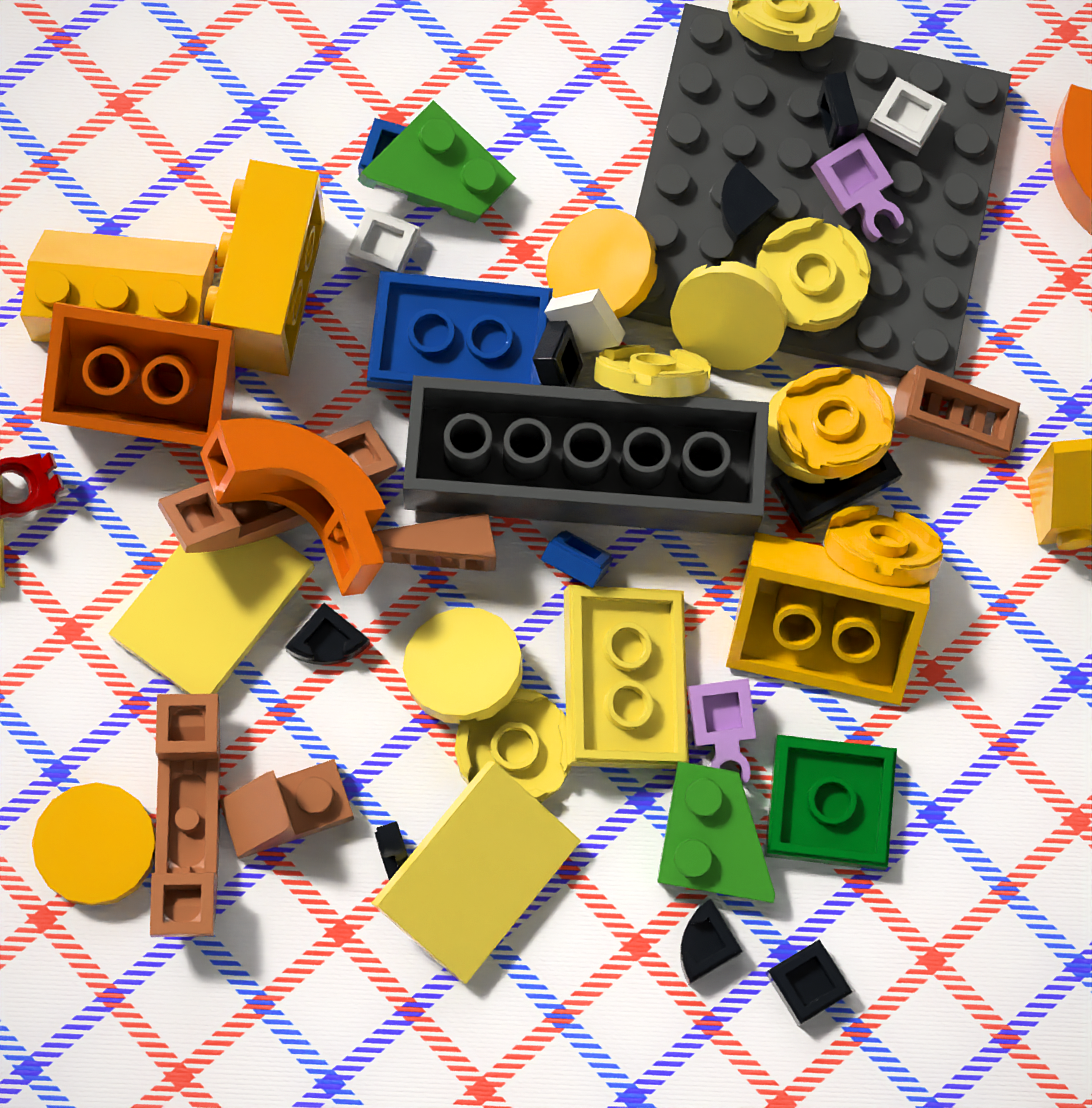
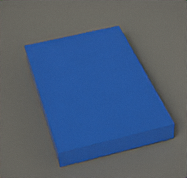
M380 271L367 372V387L412 391L413 375L541 385L532 358L549 321L544 311L552 299L553 288Z

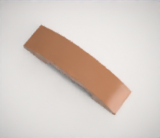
M369 420L323 437L352 458L366 473L374 486L396 472L397 463ZM210 481L166 496L158 501L159 509L185 553L210 552L238 547L272 537L308 522L294 510L270 501L250 500L217 504Z
M157 694L155 753L158 758L155 873H152L150 936H214L220 838L219 695Z

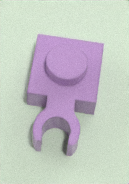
M864 133L819 159L811 166L840 215L856 207L861 215V229L866 238L871 242H876L882 237L874 224L875 215L883 214L887 216L894 229L899 228L904 223L903 214L894 203L884 199L881 191L889 187L894 181Z
M749 678L687 686L695 746L713 744L714 756L709 767L720 768L724 762L734 761L740 768L742 783H747L751 775L750 766L746 757L740 752L739 741L757 738Z

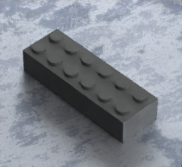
M413 375L403 482L404 509L467 515L485 512V514L493 517L754 536L755 532H758L764 516L769 402L692 396L662 398L639 396L613 390Z

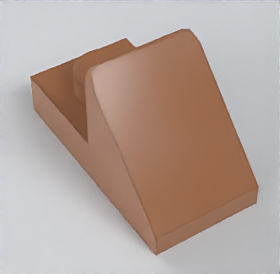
M335 759L276 778L274 770L266 772L219 800L238 859L354 820Z

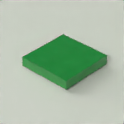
M777 735L774 744L764 857L885 871L888 868L897 748Z

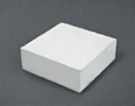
M896 77L871 118L867 130L917 156L942 115L947 103Z
M367 207L345 255L346 264L379 276L380 271L404 273L419 239L420 227Z
M599 288L551 299L544 311L549 321H568L580 354L619 346L626 333Z

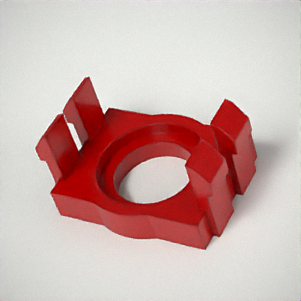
M48 452L43 458L38 453L20 458L7 457L0 460V476L5 473L18 474L26 481L29 489L27 499L19 504L8 503L0 497V519L6 517L18 518L32 511L53 507L56 503L55 496L65 489L60 475L54 474L50 480L48 478V474L57 468L53 453Z

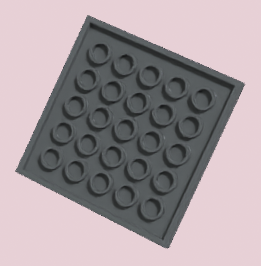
M685 3L635 218L642 223L654 238L657 250L654 249L656 254L655 263L658 264L657 276L646 299L624 317L672 327L670 310L678 287L694 269L706 264V268L720 266L721 262H739L756 268L757 256L772 232L789 221L808 217L824 219L823 223L832 224L835 227H838L839 224L848 229L865 248L871 267L867 295L856 314L837 328L810 332L786 326L777 351L901 378L916 365L953 378L1012 74L835 35L821 47L806 51H781L759 45L743 36L731 23L728 12ZM846 72L859 120L855 138L864 133L894 181L889 187L881 191L884 199L894 203L903 214L904 223L899 228L894 229L887 216L883 214L875 215L874 224L882 235L876 242H871L864 235L861 229V215L856 207L840 215L811 168L816 161L833 152L828 146L817 105L823 79L829 74ZM896 77L947 103L942 115L917 156L867 130L871 118ZM740 161L779 202L777 209L737 243H734L723 226L720 201L726 177L734 165Z

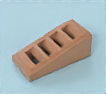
M916 365L904 374L898 382L893 403L895 413L894 430L910 436L1006 458L1011 453L1021 403ZM922 396H926L923 410H920ZM942 400L949 402L945 419L938 417ZM965 406L972 408L968 427L961 425ZM987 412L995 413L991 436L983 433Z
M485 512L373 532L381 540L383 561L387 563L485 572L496 571L497 557L489 514H485Z

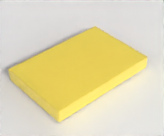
M276 535L234 548L201 553H185L180 544L108 634L111 639L186 694H216L315 569L314 563Z
M568 585L564 589L567 766L676 769L677 761L689 763L684 591L603 586L591 588L584 585Z
M488 760L371 904L458 981L467 984L581 840L496 762Z

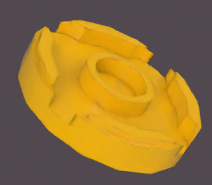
M616 208L594 209L575 217L559 232L548 253L546 278L549 288H553L552 296L558 298L599 288L617 319L630 314L646 299L656 280L658 264L655 263L656 254L654 249L657 250L653 236L634 216Z
M842 367L813 370L795 380L786 391V397L781 402V406L779 405L777 413V430L780 444L793 463L812 474L833 478L856 475L877 464L890 448L895 429V413L891 397L881 384L866 374L865 378L859 375L851 374V369Z
M874 505L851 506L833 514L825 535L824 545L827 555L840 568L858 578L880 585L895 587L924 585L936 578L943 558L941 553L943 543L940 536L927 523L902 511L894 510L892 518L885 515H877L879 507Z
M98 782L71 787L52 799L37 820L32 840L35 866L47 886L70 903L85 906L100 904L103 906L118 903L138 890L152 871L156 843L154 823L141 802L120 787Z

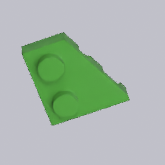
M433 100L360 173L357 180L363 186L374 189L377 184L408 195L407 201L425 207H441L449 215L476 223L511 187L517 178Z
M677 761L657 883L774 903L775 891L739 772Z

